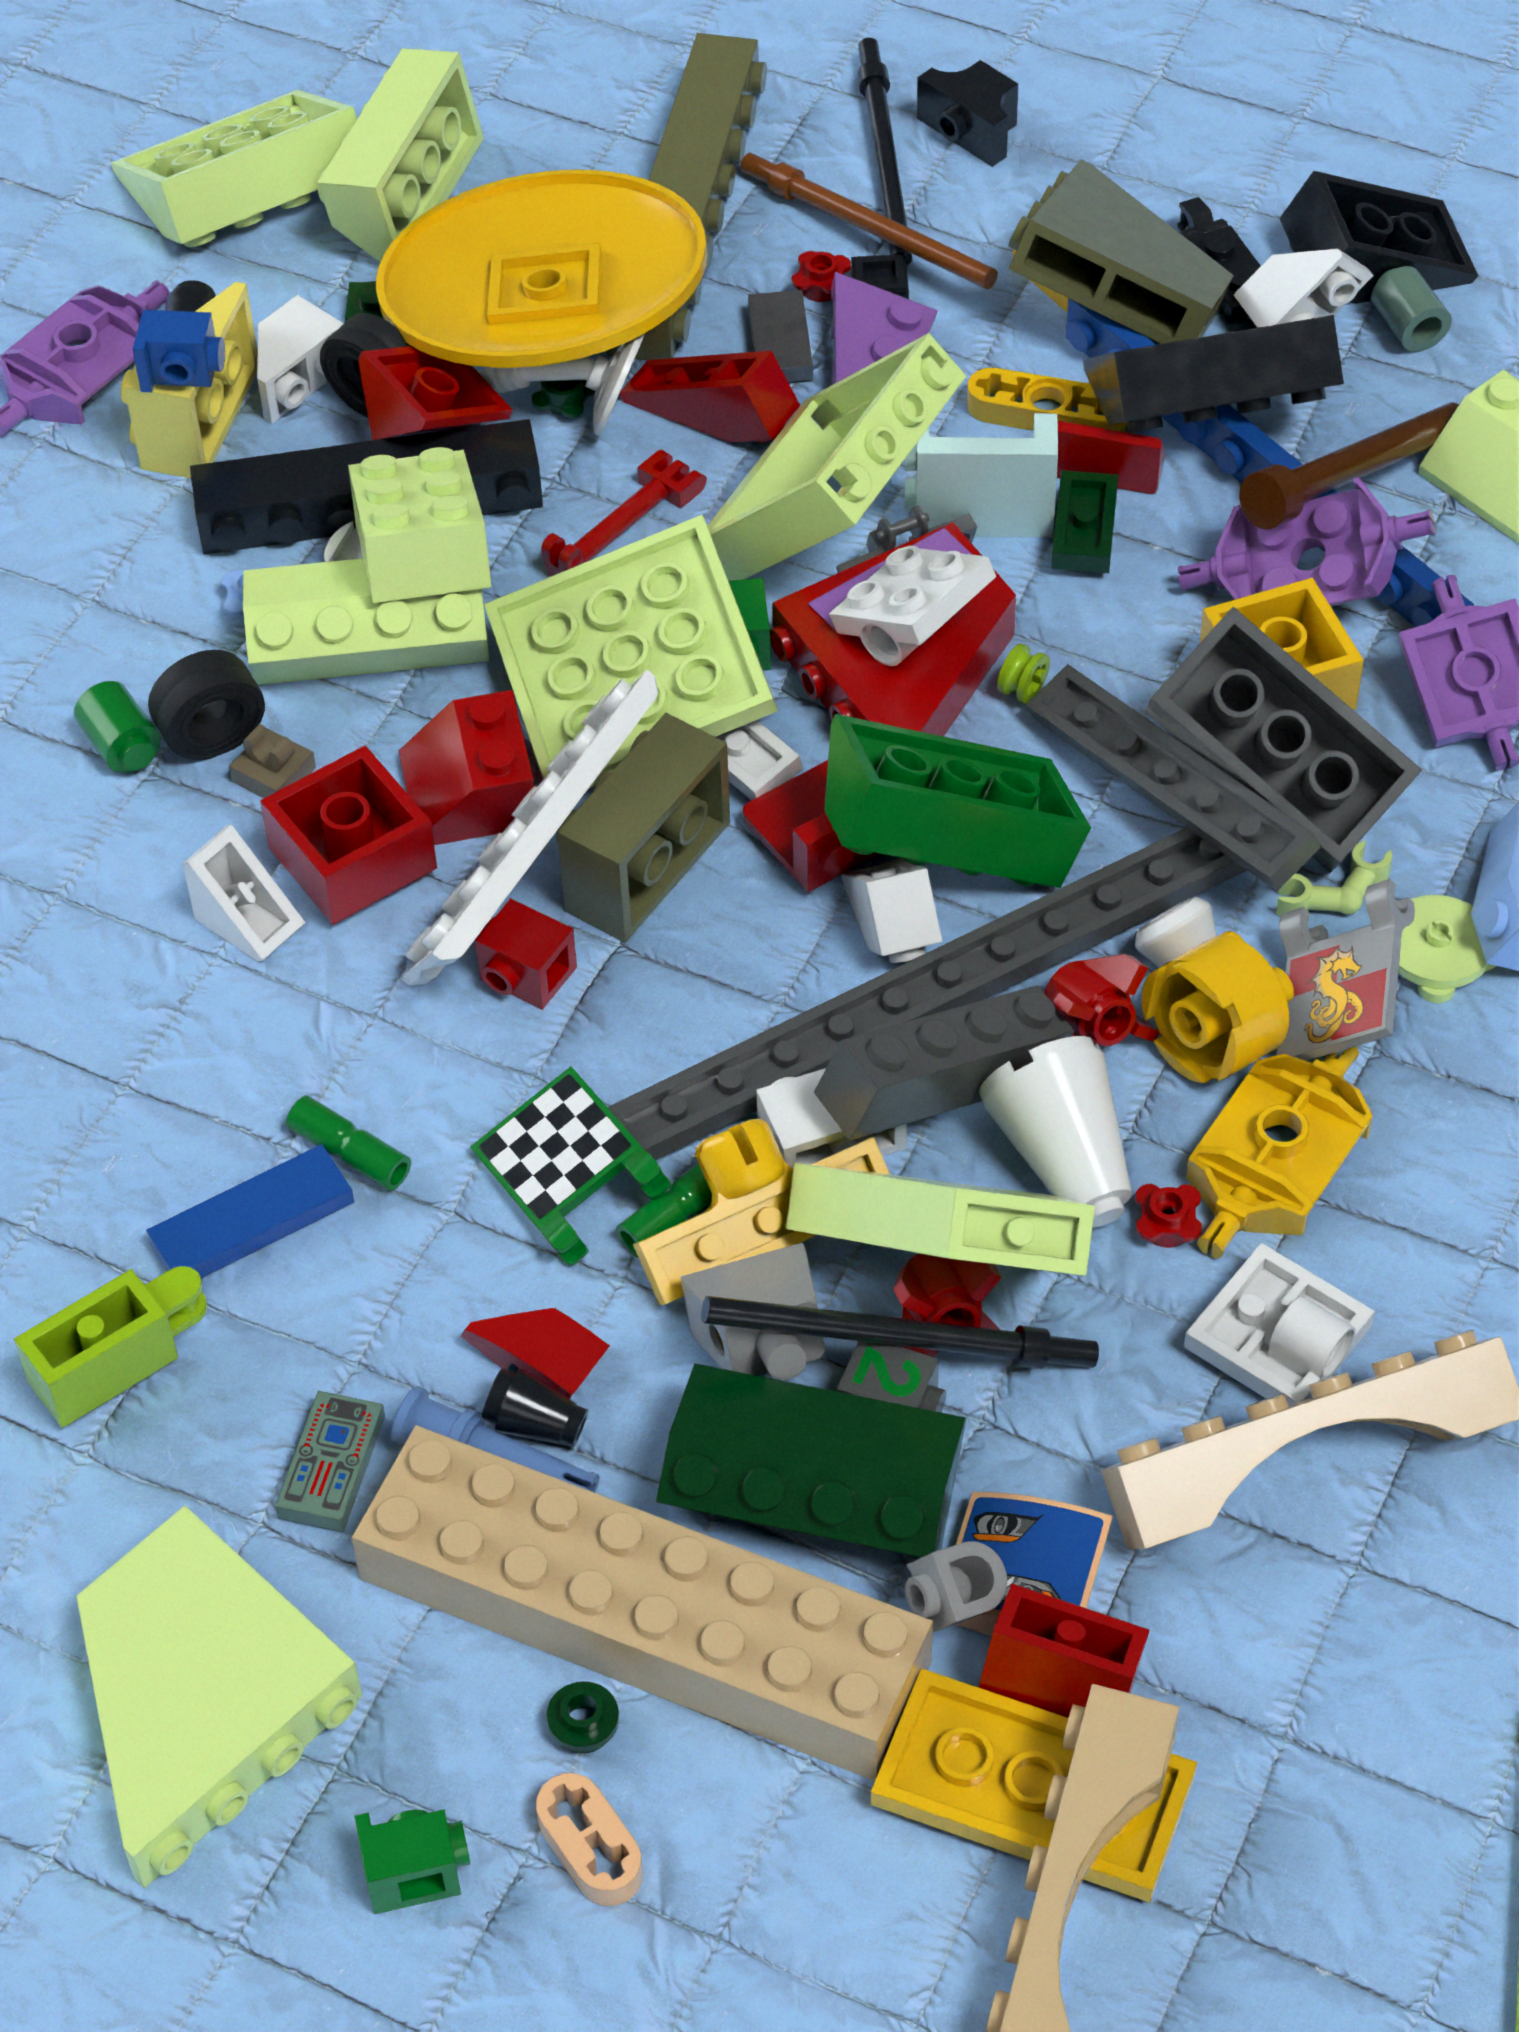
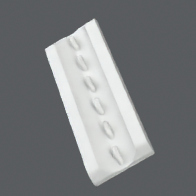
M649 670L644 671L631 684L622 678L608 695H603L589 711L581 723L585 727L572 742L569 740L547 767L550 773L538 787L534 786L512 813L515 819L503 833L499 832L479 856L477 862L481 865L471 874L467 881L465 879L461 881L442 905L441 909L446 913H443L431 928L428 926L407 951L405 956L413 964L401 978L402 981L409 986L427 984L437 977L445 965L454 963L464 955L657 698L656 678Z

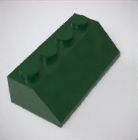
M694 1363L669 1432L656 1502L924 1557L930 1553L942 1550L967 1417Z

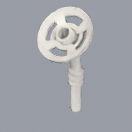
M645 333L622 344L609 360L598 355L597 360L584 357L535 367H488L477 372L498 394L514 391L518 388H526L530 385V381L586 380L585 387L595 391L593 405L594 434L601 436Z

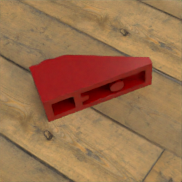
M772 350L647 360L619 393L624 403L728 442H769L778 436L785 427L786 422L800 407V403Z

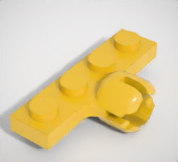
M751 1119L704 1139L697 1146L695 1156L712 1192L711 1206L697 1216L633 1244L659 1305L668 1304L684 1296L680 1276L799 1244L816 1236V1234L785 1229L793 1168L784 1161L766 1121ZM874 1137L867 1138L811 1164L890 1175Z

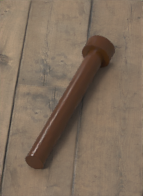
M1454 402L1447 403L1294 469L1275 464L1251 473L1243 480L1240 487L1239 499L1241 508L1253 525L1264 530L1274 529L1288 523L1300 515L1304 502L1348 484L1354 478H1362L1431 448L1459 404Z

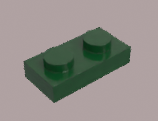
M1061 470L1051 569L1109 573L1119 474Z

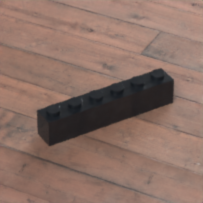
M530 419L191 465L190 474L195 515L203 555L332 537L338 529L352 521L355 529L356 523L348 465L359 464L364 459L375 455H389L397 459L419 456L424 450L435 447H445L453 451L464 450L482 515L543 507L540 467Z

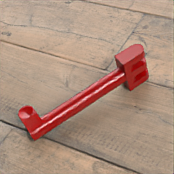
M664 450L656 451L637 467L638 483L643 487L573 545H565V540L555 533L549 534L544 539L541 546V555L549 576H554L590 561L663 499L682 509L702 492L707 482L706 476L697 470L689 473L690 468L687 464L680 460L672 462V455Z

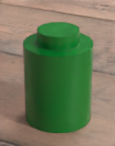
M104 681L90 687L78 699L74 708V718L113 771L126 773L140 770L153 760L160 747V734L123 684L117 681Z

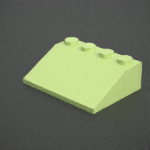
M295 90L113 161L110 164L114 174L164 237L177 243L185 244L186 247H195L215 239L214 231L231 224L234 228L250 226L261 221L264 218L262 212L279 205L282 209L294 208L310 201V193L318 190L317 182L321 173L329 165L339 149L343 138L347 136L356 122L357 117L353 106L301 90Z

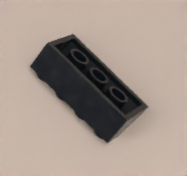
M1334 315L1117 351L1083 360L1084 372L1108 424L1127 422L1129 433L1163 427L1162 416L1182 412L1184 423L1218 418L1216 406L1236 403L1238 414L1272 408L1271 397L1291 394L1292 405L1326 399L1325 387L1344 384Z

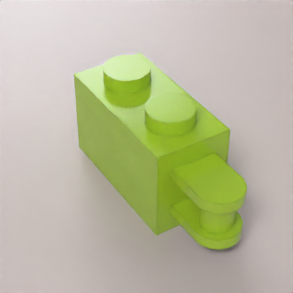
M178 1266L144 1285L135 1272L130 1269L14 1338L28 1384L61 1428L66 1427L178 1359L173 1337L201 1321L207 1312V1302L202 1292L200 1275L191 1267Z

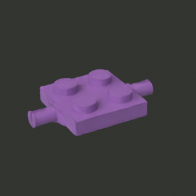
M1447 575L1445 582L1443 577H1441L1431 585L1437 596L1442 614L1428 624L1401 631L1398 638L1434 746L1438 748L1469 738H1485L1495 763V769L1505 770L1506 764H1508V768L1514 767L1519 764V757L1509 731L1519 725V607L1516 598L1487 607L1465 606L1456 576Z

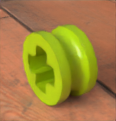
M1021 643L1017 644L1009 652L1001 667L997 680L998 691L1005 695L1016 692L1017 700L1027 704L1044 685L1050 667L1049 656L1042 652H1038L1033 656L1029 646Z

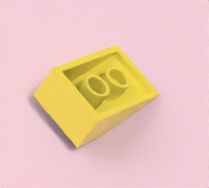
M233 283L195 311L211 312L215 336L223 337L225 343L224 368L222 372L214 373L211 387L154 385L152 393L141 392L136 365L133 370H128L125 373L121 385V399L124 404L128 405L131 419L130 441L133 445H136L141 470L191 478V465L214 462L257 374L258 350L246 283Z

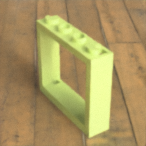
M930 333L809 397L802 403L707 525L729 581L746 579L857 524L966 378L964 372ZM831 475L842 486L837 493L827 483Z

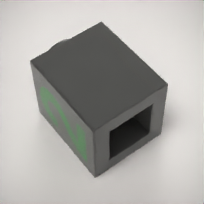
M858 1341L837 1387V1392L937 1412L943 1411L946 1400V1390L938 1388L939 1359L896 1345Z

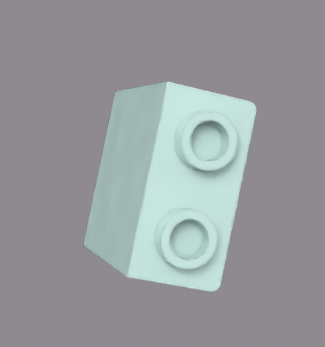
M1034 413L1033 438L932 437L929 435L928 427L905 458V471H917L916 478L905 477L904 512H910L912 507L919 506L924 513L929 515L928 529L970 513L977 525L974 537L1053 538L1058 463L1057 414Z

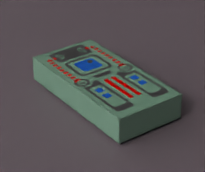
M323 1391L317 1392L275 1505L278 1519L339 1532L345 1531L385 1419L383 1404Z

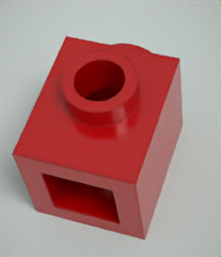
M511 898L495 917H491L474 941L480 980L484 981L492 990L499 994H511L541 1010L545 1008L577 968L574 928Z

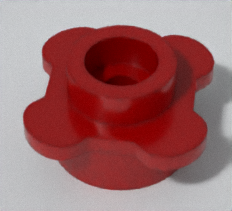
M806 251L798 257L800 268L798 273L792 275V286L797 290H802L803 296L811 301H831V285L834 274L838 272L844 275V273L849 272L851 261L844 255L834 256L823 251Z
M1145 1184L1138 1188L1135 1194V1202L1141 1207V1218L1136 1223V1232L1142 1239L1160 1247L1172 1248L1180 1246L1185 1242H1192L1201 1235L1202 1224L1196 1219V1207L1201 1202V1194L1194 1186L1183 1184L1178 1188H1159L1154 1184ZM1168 1209L1174 1211L1175 1214H1165L1163 1211Z

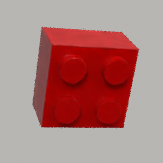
M366 745L260 800L269 849L332 925L437 869L431 820Z

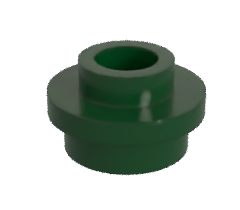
M582 1681L566 1685L554 1694L547 1708V1725L551 1736L559 1745L572 1752L591 1753L602 1748L614 1736L618 1728L619 1709L617 1702L609 1690L597 1683ZM579 1708H591L595 1711L594 1715L587 1720H576L570 1716L572 1711Z

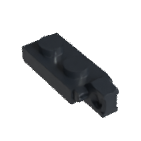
M1199 197L1180 202V222L1177 223V228L1180 230L1179 233L1234 275L1218 309L1228 323L1249 317L1234 294L1261 265L1232 226H1228L1227 221L1223 218L1216 221L1213 220L1211 209Z

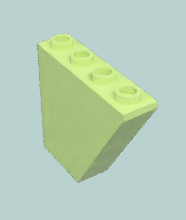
M794 1162L785 1229L949 1259L1086 1276L1095 1205L1054 1195Z
M183 1506L76 1596L123 1848L134 1879L144 1889L160 1874H171L182 1866L190 1856L195 1843L216 1825L223 1826L234 1820L245 1808L249 1796L271 1776L279 1777L288 1772L300 1759L304 1747L326 1728L334 1729L346 1721L356 1708L358 1700L362 1697L355 1662L186 1506Z

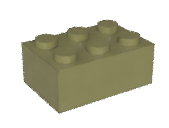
M665 713L649 731L645 730L636 737L627 756L614 770H607L602 774L596 783L593 793L577 810L570 812L557 830L556 841L559 848L560 881L562 882L565 912L624 943L628 941L730 824L726 742L668 713Z

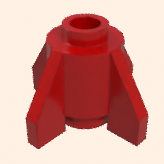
M1121 954L1069 962L1057 970L1045 988V995L1075 1031L1072 1036L1090 1037L1094 1045L1097 1043L1103 1046L1115 1045L1125 1039L1129 1033L1154 1042L1153 1040L1157 1039L1160 1034L1156 1027L1136 1015L1135 1008L1131 1003L1130 995H1135L1148 970L1146 965L1133 956Z
M918 1253L900 1269L893 1291L903 1306V1319L1000 1330L982 1311L981 1304L1002 1278L995 1264L949 1259ZM901 1346L934 1358L939 1353V1350Z

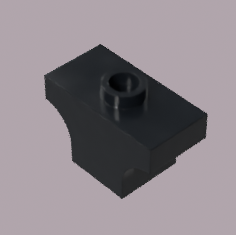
M982 60L958 72H943L932 67L917 77L918 120L991 167L1007 157L1008 131L1017 125V82Z

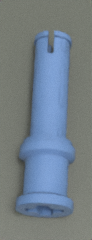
M414 1386L408 1392L394 1419L390 1439L392 1443L398 1446H404L415 1425L594 1493L597 1491L600 1479L599 1474L585 1471L485 1427L484 1418L480 1417L479 1412L472 1409H466L463 1413L429 1399L428 1391L419 1386Z

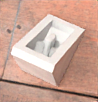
M232 824L225 826L182 863L194 919L257 962L263 961L306 923Z

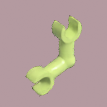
M1366 841L1359 842L1353 848L1350 865L1351 873L1342 887L1312 885L1308 878L1295 873L1277 891L1279 895L1286 896L1277 898L1276 915L1281 917L1282 913L1301 907L1308 911H1335L1347 915L1356 913L1362 906L1367 887L1389 878L1392 864L1391 850L1385 854L1381 862L1371 864L1363 861Z

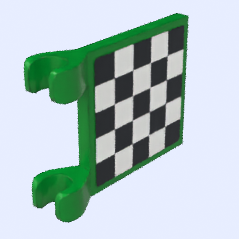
M572 1066L470 1146L476 1156L568 1266H573L589 1253V1249L564 1217L623 1169H626L651 1200L658 1198L671 1187V1182L664 1175L655 1159L637 1142Z

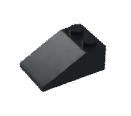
M1313 171L1279 218L1294 253L1339 249L1370 270L1373 277L1357 292L1350 303L1358 304L1371 301V294L1378 279L1385 272L1403 266L1417 269L1432 290L1471 284L1479 276L1444 201Z

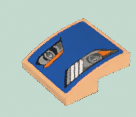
M972 1492L956 1545L974 1541L985 1544L994 1550L1005 1566L1007 1588L1002 1601L995 1608L956 1625L992 1636L1011 1583L1087 1608L1113 1516L1089 1508L1040 1497L998 1492Z

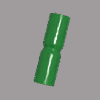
M308 1095L301 1097L295 1102L288 1113L286 1120L288 1129L316 1146L322 1144L330 1155L341 1157L346 1165L388 1191L397 1189L406 1179L411 1168L410 1157L366 1130L357 1129L351 1121Z
M699 1163L673 1182L668 1191L658 1198L647 1202L616 1227L618 1238L632 1255L639 1258L633 1244L686 1221L689 1216L698 1214L712 1203V1192Z

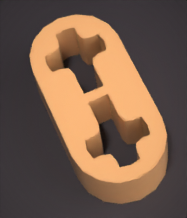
M563 1773L548 1780L541 1787L536 1800L538 1825L543 1837L580 1891L591 1902L602 1906H616L627 1902L638 1892L642 1883V1858L636 1841L599 1788L588 1777L577 1773ZM567 1800L573 1807L582 1805L583 1821L586 1829L580 1832L567 1815L558 1817L557 1804ZM599 1846L611 1863L621 1861L622 1875L612 1879L606 1872L597 1874L593 1849Z

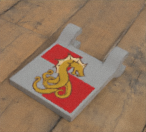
M1391 879L1369 885L1366 889L1365 902L1371 925L1328 938V930L1323 925L1308 929L1309 911L1304 907L1282 913L1279 921V930L1287 957L1285 973L1293 984L1294 997L1288 1003V1032L1283 1043L1277 1048L1276 1055L1285 1053L1308 1061L1393 1036L1402 931L1405 927L1412 924L1415 916L1414 902L1409 897L1395 901L1394 892L1396 884Z

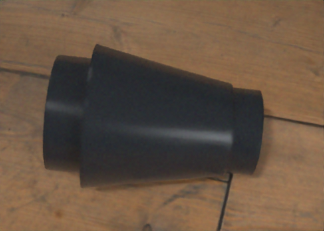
M502 1368L498 1372L483 1408L482 1418L487 1422L495 1424V1431L498 1433L559 1445L562 1443L574 1448L584 1428L589 1409L578 1406L576 1402L521 1368L516 1373Z

